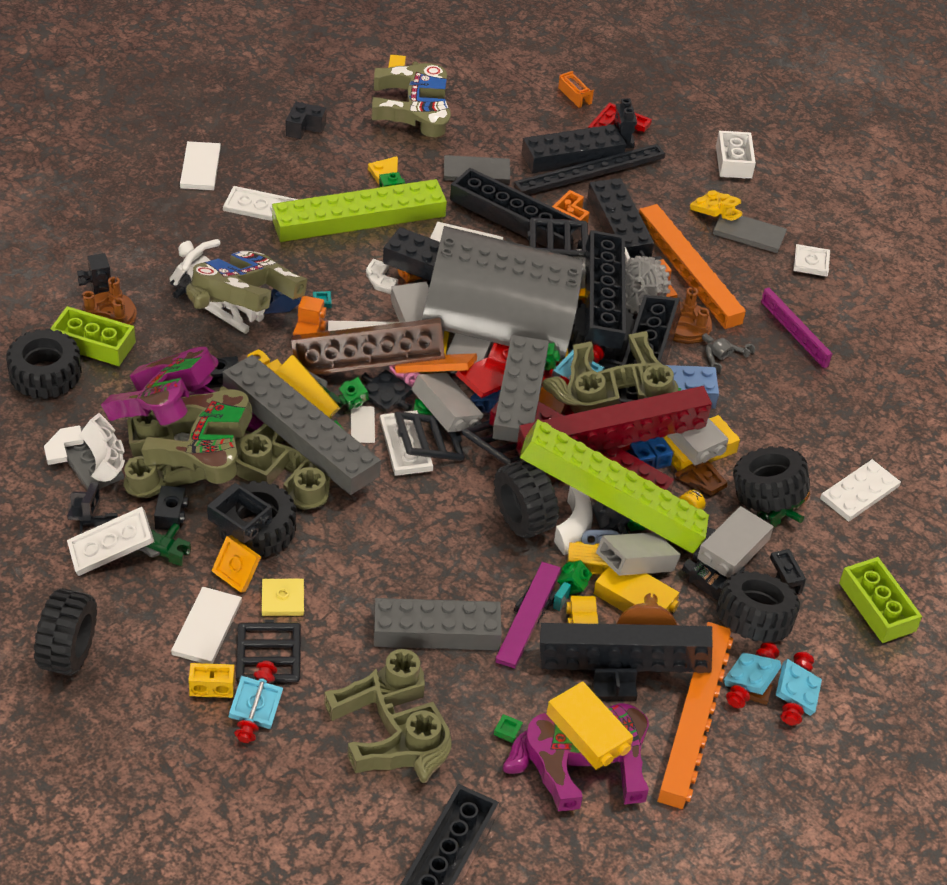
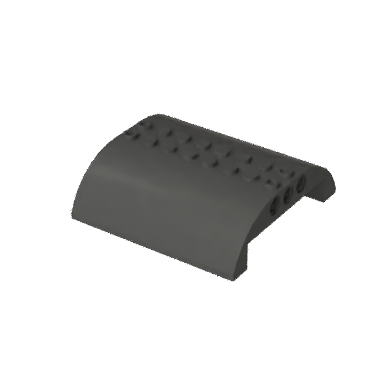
M444 226L422 320L440 318L441 327L444 331L510 346L512 335L547 340L549 343H555L556 350L560 352V358L564 359L578 304L583 259Z

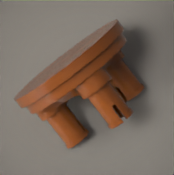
M115 277L108 279V292L94 295L92 291H85L82 294L84 302L82 311L128 325L135 323L137 318L136 306L129 297L123 295L118 277L116 282Z
M692 287L687 289L686 298L683 302H680L681 315L673 341L684 344L699 343L703 341V334L707 333L710 335L712 330L710 311L697 305L698 290L694 288L693 293H691Z
M651 593L645 595L644 603L636 604L625 610L616 624L677 625V622L669 611L658 605L657 596L653 594L652 598Z

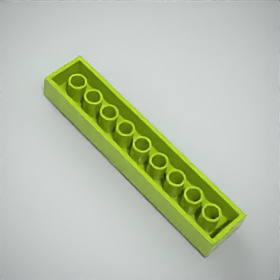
M434 179L273 203L272 221L279 241L284 242L445 217L447 201L438 180Z
M537 419L526 435L520 458L692 554L705 540L709 515L704 510L690 505L686 500L680 499L668 490L656 486L652 481L646 480L634 471L622 467L618 462L604 457L600 452L588 448L582 442L570 438L566 433L552 428L546 422Z

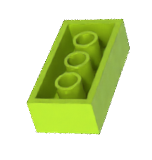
M68 306L50 328L52 331L58 330L62 334L66 333L74 339L79 347L80 355L120 366L136 343L134 326Z
M879 557L844 568L839 584L882 643L917 631L923 616Z

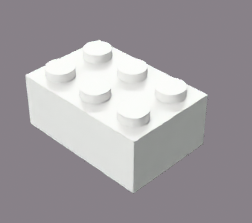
M719 131L716 151L720 177L752 179L756 162L751 133Z

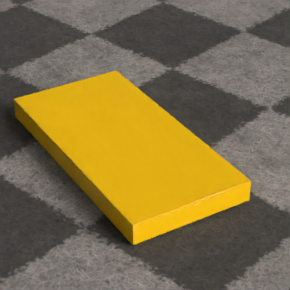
M291 355L275 372V374L330 419L341 409L294 355Z

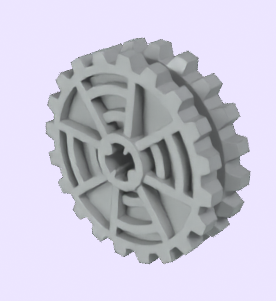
M635 256V259H628L629 263L625 262L626 308L629 311L631 310V313L636 314L639 312L644 295L666 297L667 294H670V289H668V286L671 285V281L668 280L670 275L669 272H665L666 266L661 265L660 260H655L654 257Z

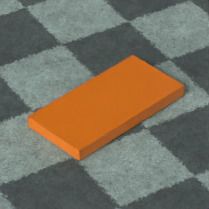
M477 353L445 355V359L399 364L395 366L396 373L468 370L477 361Z

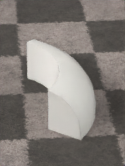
M100 413L90 419L79 434V437L86 442L95 457L96 468L91 477L98 481L106 482L115 478L123 468L125 462L123 460V453L125 451L122 441L117 440L114 435L115 429Z
M571 486L569 487L567 502L571 507L572 514L565 522L556 526L554 538L555 544L563 555L568 554L569 542H581L583 533L591 529L593 521L592 504L589 496Z

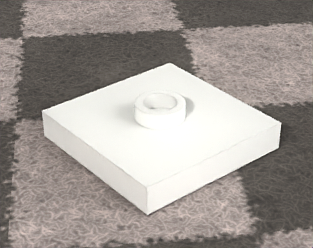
M796 244L793 271L828 276L830 250Z

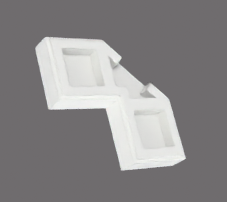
M372 259L366 269L367 277L375 290L391 295V287L397 286L399 279L386 276L385 273L389 269V265Z
M80 425L60 429L45 444L44 451L48 465L67 462L65 447L84 444L83 439L79 437L81 433Z

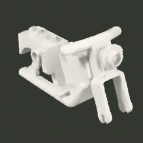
M215 239L203 242L195 249L191 241L183 242L179 246V256L185 257V259L169 277L170 282L174 279V285L179 284L186 271L192 281L193 267L196 264L211 261L206 256H201L203 251L219 246L220 241ZM226 301L210 302L209 306L205 307L206 310L244 334L249 332V326L243 323L238 309L247 314L250 322L254 320L262 321L265 310L255 312ZM223 308L231 309L233 316L224 311Z

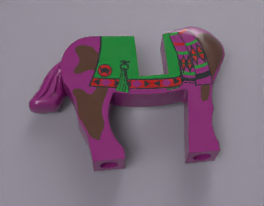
M196 347L149 364L138 366L130 374V378L137 391L110 395L101 406L109 421L123 417L148 416L152 410L160 425L171 424L184 417L188 412L182 397H189L190 391L202 388L212 380L211 372L217 367L218 359L210 354L207 347Z
M619 703L607 707L633 735L631 750L626 755H620L611 762H620L624 804L646 802L649 789L642 774L641 749L649 727L648 718L638 708L629 704ZM546 713L540 714L531 720L528 729L521 733L513 742L510 754L504 762L503 771L508 774L522 773L527 768L529 760H531L540 772L543 784L552 794L557 810L580 809L583 798L582 792L571 780L567 765H592Z

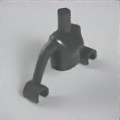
M707 333L702 336V339L708 343L705 347V352L711 367L716 368V374L717 372L721 373L722 365L715 362L713 355L720 360H724L733 351L741 352L745 357H749L750 353L754 354L755 352L753 344H746L745 348L733 345L725 338L713 339Z

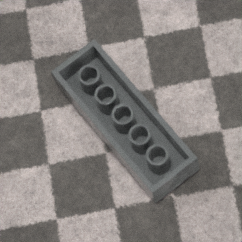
M516 335L511 336L494 421L493 439L517 442L519 425L535 422L549 341Z
M375 598L374 647L500 650L502 636L501 602Z

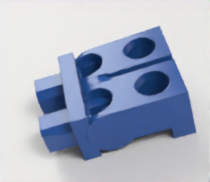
M663 437L631 443L630 449L626 450L629 454L655 469L671 466L673 451Z

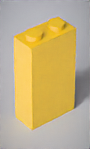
M719 415L709 419L728 438L726 452L709 459L710 463L737 453L740 442L738 435L730 429L728 424ZM668 436L663 437L673 451L671 463L677 471L693 464Z
M610 566L597 579L593 593L623 612L636 604L644 603V597L651 593L652 598L653 594H655L658 598V605L669 612L672 611L674 613L680 603L678 601L680 592L649 574L619 576Z
M584 682L577 684L548 702L546 714L596 770L602 766H608L616 757L624 756L631 750L633 735Z

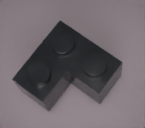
M295 102L285 120L286 136L302 139L306 130L322 133L326 125L327 108Z

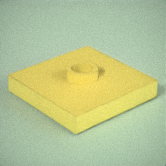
M262 579V616H304V579Z

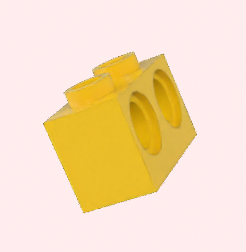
M190 664V696L233 698L235 686L234 665Z

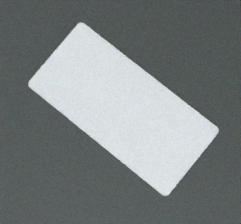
M360 406L351 409V436L360 443H375V411L372 406Z

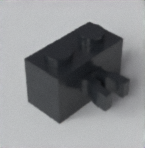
M106 253L87 256L89 271H77L79 286L90 283L94 295L108 292V279L111 277Z

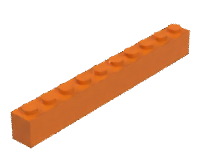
M658 204L640 208L639 214L654 243L688 285L692 287V290L694 291V288L698 290L697 296L722 327L728 329L743 324L746 314L745 308L741 306L735 296L731 294L726 285L721 282L717 274L711 270Z
M707 622V626H712V673L693 672L657 801L679 809L684 808L685 801L690 802L693 789L689 788L690 783L695 784L698 771H695L694 768L695 766H700L703 755L699 753V749L705 748L707 736H704V731L709 732L712 719H709L708 716L709 714H714L716 707L713 697L718 698L721 686L717 685L718 681L722 682L725 670L721 668L722 665H727L729 653H726V649L731 650L734 639L730 637V628Z

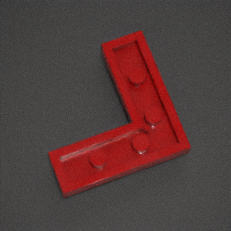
M609 103L588 128L613 125L616 105ZM635 113L637 119L635 129L645 132L651 125L652 119Z

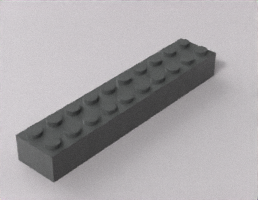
M251 355L223 371L224 387L244 392L248 396L253 414L348 494L352 495L380 477L381 460L255 356Z

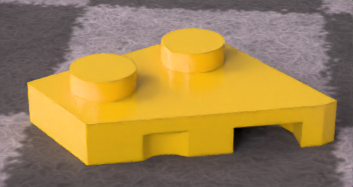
M398 157L368 164V170L378 184L379 174L397 172Z

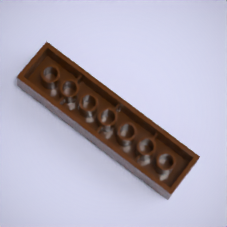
M440 318L292 335L291 339L293 355L313 374L445 359Z

